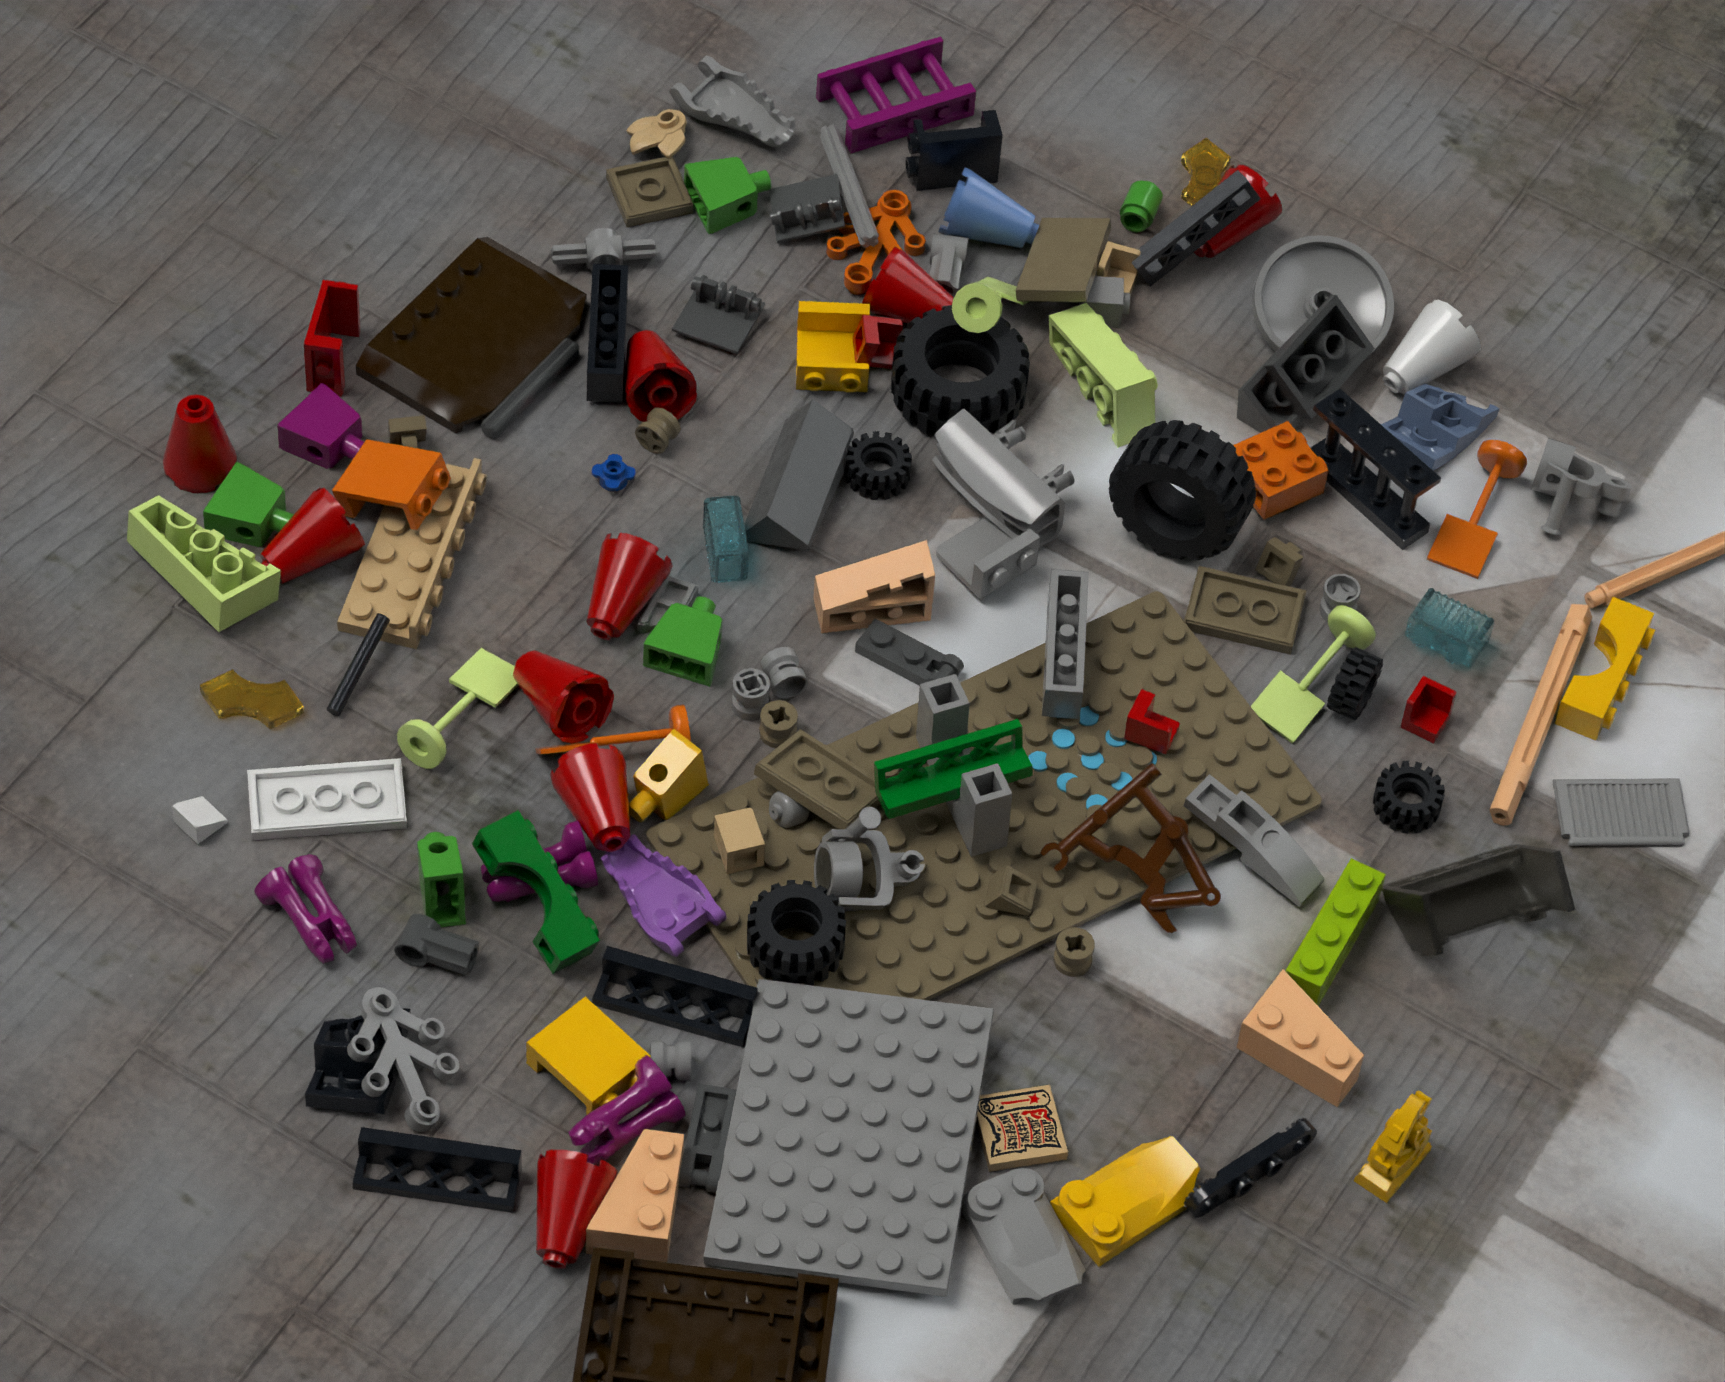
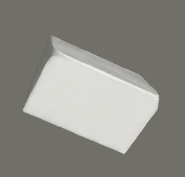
M203 796L178 802L171 807L173 821L197 844L228 823L227 819Z

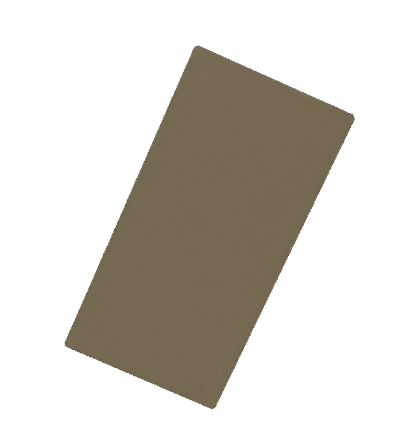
M1158 591L1152 592L1086 623L1084 687L1081 708L1089 706L1092 712L1099 714L1098 722L1093 726L1081 725L1079 723L1080 718L1070 719L1042 716L1045 643L960 682L970 703L968 733L1019 719L1023 732V749L1029 757L1035 751L1045 752L1047 754L1045 763L1048 768L1042 772H1037L1033 769V776L1008 783L1012 792L1007 846L972 857L946 802L892 819H888L881 804L875 809L881 815V823L877 828L868 830L882 832L889 844L890 853L907 852L909 850L921 853L924 861L920 862V864H925V867L919 877L911 884L894 887L892 900L886 907L880 910L845 911L846 931L843 959L839 960V967L835 972L829 971V977L823 982L815 979L813 986L931 1000L1058 937L1059 933L1064 929L1079 927L1142 896L1148 885L1133 870L1117 860L1106 863L1079 845L1068 855L1069 861L1062 870L1055 871V865L1062 859L1061 853L1053 849L1042 856L1040 852L1048 843L1057 842L1058 844L1102 806L1092 805L1087 810L1086 800L1089 796L1099 794L1109 800L1118 792L1111 784L1119 780L1121 772L1128 773L1134 779L1150 765L1153 758L1151 751L1157 756L1155 766L1162 775L1150 784L1148 788L1173 817L1177 816L1186 821L1189 830L1187 837L1203 865L1237 849L1183 806L1186 797L1209 774L1235 795L1242 790L1281 826L1318 809L1321 806L1322 798L1165 596ZM1141 689L1155 694L1153 712L1180 723L1179 730L1166 755L1129 740L1122 747L1110 746L1105 740L1106 732L1109 730V734L1114 740L1126 741L1124 735L1127 716ZM918 703L826 746L874 776L875 761L920 748L916 739ZM1056 730H1070L1075 736L1074 744L1067 749L1056 747L1052 742V735ZM1011 735L1000 738L994 745L997 746L1010 742ZM1100 752L1104 758V763L1097 770H1089L1082 765V755L1094 756ZM926 762L922 767H927L929 765ZM900 768L886 772V779L897 776L903 769ZM1063 773H1072L1077 777L1069 779L1066 783V793L1062 792L1057 787V778ZM759 777L649 828L646 832V839L654 852L657 851L664 857L668 856L677 867L683 865L690 873L695 874L708 889L716 904L726 913V920L718 926L710 921L705 926L744 984L756 988L759 979L772 980L773 977L769 976L766 979L759 974V967L754 968L752 966L750 955L747 954V921L752 902L758 901V895L763 890L771 892V885L779 882L781 886L787 885V880H795L796 884H803L804 880L812 882V887L816 888L814 881V859L817 847L822 842V837L831 829H838L812 811L809 812L808 819L804 823L790 828L780 827L769 814L770 798L779 790ZM1135 797L1092 835L1109 847L1118 844L1123 845L1144 859L1161 834V826ZM752 808L765 843L764 866L727 874L714 838V816ZM857 842L863 864L862 886L857 898H873L876 889L874 860L867 845ZM1174 848L1159 872L1166 879V883L1188 873V870ZM1005 865L1038 881L1032 912L1028 916L995 910L985 906L990 878L992 874ZM798 927L787 928L778 933L791 940H804L814 935L812 932Z

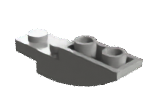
M1209 774L1186 797L1184 807L1242 852L1240 860L1297 906L1300 907L1324 882V877L1290 834L1242 790L1235 795Z

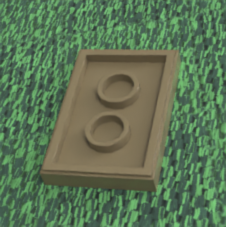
M1199 566L1184 622L1195 633L1291 655L1307 590Z
M801 729L755 766L754 775L838 829H846L859 818L861 810L865 807L876 808L881 804L875 793V778L872 774Z

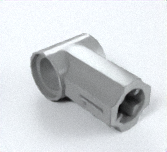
M934 233L930 254V276L955 297L960 286L961 269H965L969 238Z

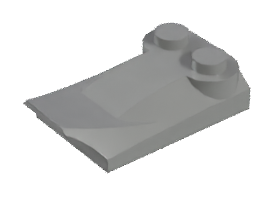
M1028 1168L1014 1169L978 1183L964 1195L961 1212L1012 1304L1027 1298L1041 1301L1082 1284V1277L1085 1276L1086 1269L1045 1195L1043 1179L1036 1171Z

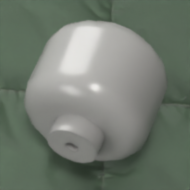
M780 791L775 792L771 796L769 814L780 827L790 828L804 823L808 819L810 810Z

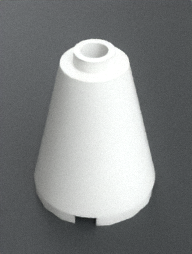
M1441 300L1430 302L1424 307L1384 366L1383 381L1385 385L1394 393L1400 392L1405 394V392L1427 384L1473 359L1481 350L1480 341L1471 325L1465 328L1459 321L1463 315L1448 303Z

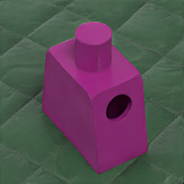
M323 383L277 424L280 449L326 469L333 468L344 456L353 460L364 443L361 440L362 420L360 415Z

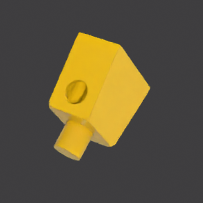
M673 729L635 772L633 778L637 795L629 802V814L640 823L652 812L656 813L663 820H668L709 785L702 750Z

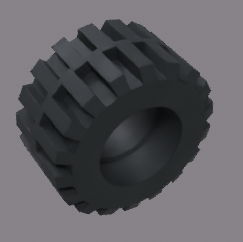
M787 880V885L781 886L778 882L771 885V892L763 890L758 895V901L752 902L750 914H748L747 954L750 955L752 966L754 968L759 967V974L765 979L769 976L773 977L772 981L795 984L804 983L805 985L813 986L815 979L821 982L829 977V971L835 972L839 967V960H842L844 956L846 920L843 906H838L839 899L834 894L827 896V888L821 885L814 888L812 887V882L805 880L803 884H796L795 880ZM798 927L804 928L814 935L804 940H791L778 933L787 928Z

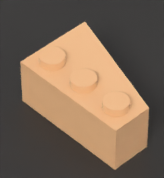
M927 540L816 575L813 599L821 633L868 628L874 619L887 625L931 620L935 571Z
M1282 969L1243 1020L1237 1043L1239 1050L1336 1107L1340 1105L1357 1082L1364 1054L1284 969Z
M643 1130L586 1229V1254H592L593 1247L634 1252V1258L667 1262L679 1189L680 1168L684 1153V1134Z

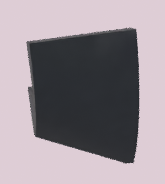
M403 1008V1010L411 1013V1009ZM362 1015L352 1019L342 1018L324 1021L314 1042L315 1072L305 1092L306 1107L385 1114L398 1076L395 1063H393L388 1074L389 1085L382 1095L371 1097L363 1091L361 1085L364 1077L373 1069L386 1042L380 1027L372 1039L375 1046L374 1051L367 1060L358 1062L348 1055L347 1046L360 1031L364 1022ZM398 1026L401 1035L407 1038L408 1030ZM355 1044L358 1050L366 1052L363 1045ZM370 1079L372 1085L380 1087V1083L377 1080Z

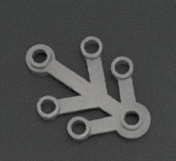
M376 987L369 989L360 1002L364 1022L359 1033L348 1044L347 1052L355 1061L362 1062L367 1060L374 1051L375 1046L372 1039L379 1027L386 1042L373 1069L362 1080V1089L371 1097L382 1095L389 1085L388 1074L393 1063H395L411 1102L404 1113L405 1121L411 1129L417 1132L429 1131L440 1117V1108L435 1099L426 1096L412 1061L433 1071L434 1075L440 1080H450L459 1069V1061L451 1053H442L438 1056L403 1037L398 1026L417 1034L422 1043L435 1045L444 1035V1025L436 1018H427L423 1021L401 1009L397 997L385 988ZM377 1002L381 1003L386 1009L379 1007ZM426 1028L433 1029L436 1036L429 1034ZM355 1044L363 1045L366 1052L358 1050ZM441 1063L449 1065L451 1071L445 1070ZM370 1079L377 1080L380 1083V1087L372 1085ZM420 1107L426 1109L429 1114H425Z

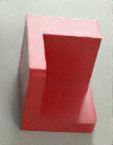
M862 315L852 337L855 363L869 364L870 367L892 369L894 346L903 329V321L900 319Z
M1423 676L1406 702L1400 728L1434 744L1451 717L1456 691Z
M1141 689L1127 716L1124 739L1166 755L1179 730L1180 723L1153 712L1155 694Z

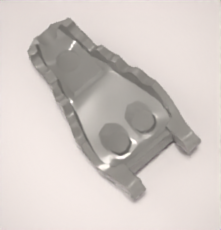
M704 56L698 63L699 70L707 79L692 93L682 83H676L669 89L674 101L689 115L701 121L747 133L770 147H780L789 141L795 132V118L793 116L786 118L780 110L775 109L773 99L768 98L765 89L762 88L760 91L757 89L754 79L750 81L746 73L733 71L721 66L710 56Z

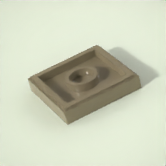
M673 156L671 158L662 157L606 169V179L626 228L693 213L692 200Z

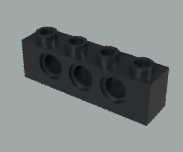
M593 264L587 401L623 402L628 265Z

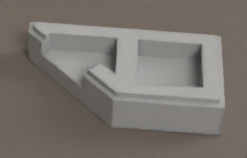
M669 575L649 601L638 622L637 632L645 633L652 631L671 604L679 603L691 607L698 595L699 585Z

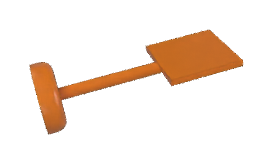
M1486 440L1482 442L1477 452L1478 462L1490 473V476L1469 522L1446 514L1427 556L1429 561L1477 579L1498 535L1497 532L1477 524L1498 478L1519 477L1527 466V458L1522 451L1500 440Z
M685 705L673 706L669 712V728L594 737L590 742L535 748L536 753L541 755L566 752L589 743L606 746L608 744L614 745L664 739L673 729L691 742Z

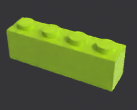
M1352 858L1285 970L1318 1006L1378 904L1386 874Z

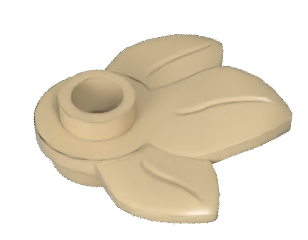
M668 109L662 111L657 116L644 117L633 122L626 130L629 135H632L630 139L631 153L635 155L658 146L660 152L666 158H671L686 141L684 133L687 121L684 113L679 110Z

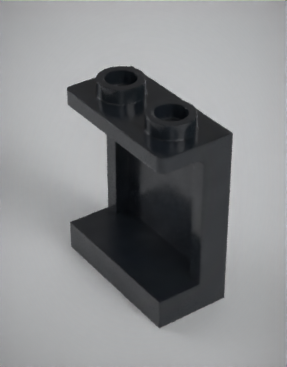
M996 110L982 111L981 126L976 128L927 133L924 131L922 120H914L913 133H908L907 135L908 150L911 157H906L905 167L907 177H913L916 191L956 187L959 180L964 182L967 180V177L962 175L964 168L972 170L989 183L998 182L1003 134Z

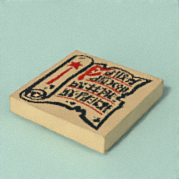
M1050 1085L980 1095L976 1124L989 1172L1067 1160L1068 1150Z

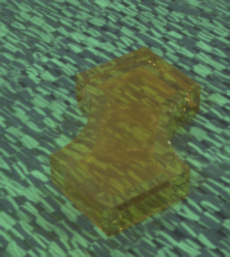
M1208 138L1203 139L1182 154L1181 163L1189 172L1191 181L1182 190L1181 198L1191 206L1217 187L1221 180V174L1230 164L1231 157Z
M232 669L200 684V693L218 719L231 716H248L261 721L269 729H273L304 714L303 704L286 680L271 684L254 683L242 678Z

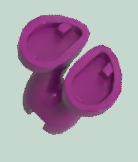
M578 821L570 822L564 826L561 841L550 847L543 848L544 852H549L554 857L557 866H559L558 874L565 885L569 884L570 886L580 888L598 886L595 864L591 853L586 849L580 823ZM484 864L481 865L482 879L484 882L490 883L486 891L491 901L510 902L519 897L536 893L526 882L511 876H491Z
M302 855L294 858L289 863L288 874L282 866L270 871L257 884L254 893L258 900L266 906L279 903L289 915L308 949L322 964L334 961V954L328 943L329 940L334 938L346 954L356 948L357 943L350 925L333 903L320 879L324 872L321 861L317 855ZM292 882L297 887H300L311 901L318 913V917H314L309 912Z
M645 1055L635 1064L637 1081L627 1091L587 1114L568 1132L573 1145L586 1144L580 1152L589 1155L588 1163L597 1164L601 1159L607 1160L615 1152L641 1135L644 1129L650 1130L664 1122L676 1123L686 1116L681 1101L670 1090L672 1089L670 1082L649 1056ZM652 1100L651 1103L636 1115L618 1124L624 1116Z

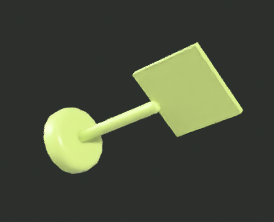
M986 277L979 282L967 284L957 291L952 303V312L954 319L960 327L968 332L981 333L990 330L998 323L1002 315V298L1021 305L1029 301H1017V286Z
M1340 605L1336 606L1329 613L1328 626L1336 640L1300 683H1297L1280 670L1251 705V708L1263 723L1292 744L1325 705V702L1309 692L1307 688L1343 644L1349 648L1357 647L1364 650L1375 640L1376 633L1373 626L1361 613L1353 608Z
M483 648L479 649L449 678V683L468 693L434 726L421 719L410 720L403 724L397 733V740L401 751L417 766L425 769H433L438 766L446 755V743L440 732L476 697L496 708L518 686L513 676L515 666Z

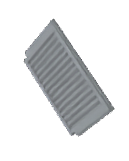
M1679 778L1553 779L1552 781L1561 837L1569 838V846L1684 845L1685 839L1683 837L1689 836Z

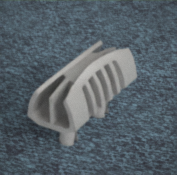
M963 408L934 434L938 441L936 447L941 453L932 459L934 464L974 507L1012 539L1031 528L1040 537L1039 547L1055 540L1062 528L1065 502L1057 494L1074 484V476L1071 470L1063 474L1064 465L1061 464L1040 479L1009 450L1017 443L1026 439V433L1022 426L1015 429L1016 420L1010 421L994 434H991Z

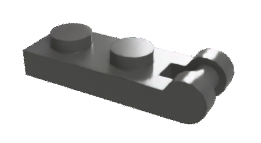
M877 619L873 620L855 645L856 653L919 686L922 683L956 674L958 677L964 668L962 660L956 655H945Z
M698 1083L680 1168L679 1187L691 1188V1185L706 1187L708 1192L716 1193L724 1160L736 1089ZM695 1162L710 1164L709 1171L694 1169Z

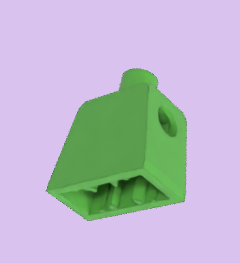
M738 157L684 165V184L692 200L693 207L708 234L715 233L753 216L757 212L758 193L771 190V180L768 172L762 170L749 174L742 160Z
M238 462L234 464L203 510L204 528L211 531L215 529L223 534L226 540L256 547L263 546L272 532H279L294 515L286 511L285 490L281 486Z
M700 596L695 599L692 607L679 603L671 604L644 642L643 666L710 687L722 639L723 619L713 614L716 608L715 603L707 597Z
M431 832L417 842L419 880L424 913L426 916L434 919L441 927L465 925L464 878L457 839L454 836H445L440 832ZM436 883H447L449 885V892L439 896Z

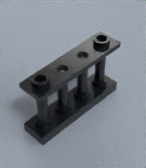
M1338 389L1315 404L1313 411L1329 424L1326 438L1311 447L1317 457L1320 456L1328 467L1326 482L1401 550L1429 532L1430 523L1415 510L1417 499L1439 484L1441 477L1342 389ZM1341 436L1354 446L1352 453L1340 443ZM1366 458L1379 469L1378 475H1375L1365 466ZM1391 480L1404 491L1403 499L1390 488Z

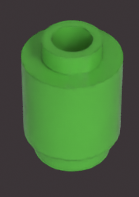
M1136 181L1131 184L1120 209V220L1126 229L1133 232H1142L1153 223L1163 199L1161 190L1150 181Z

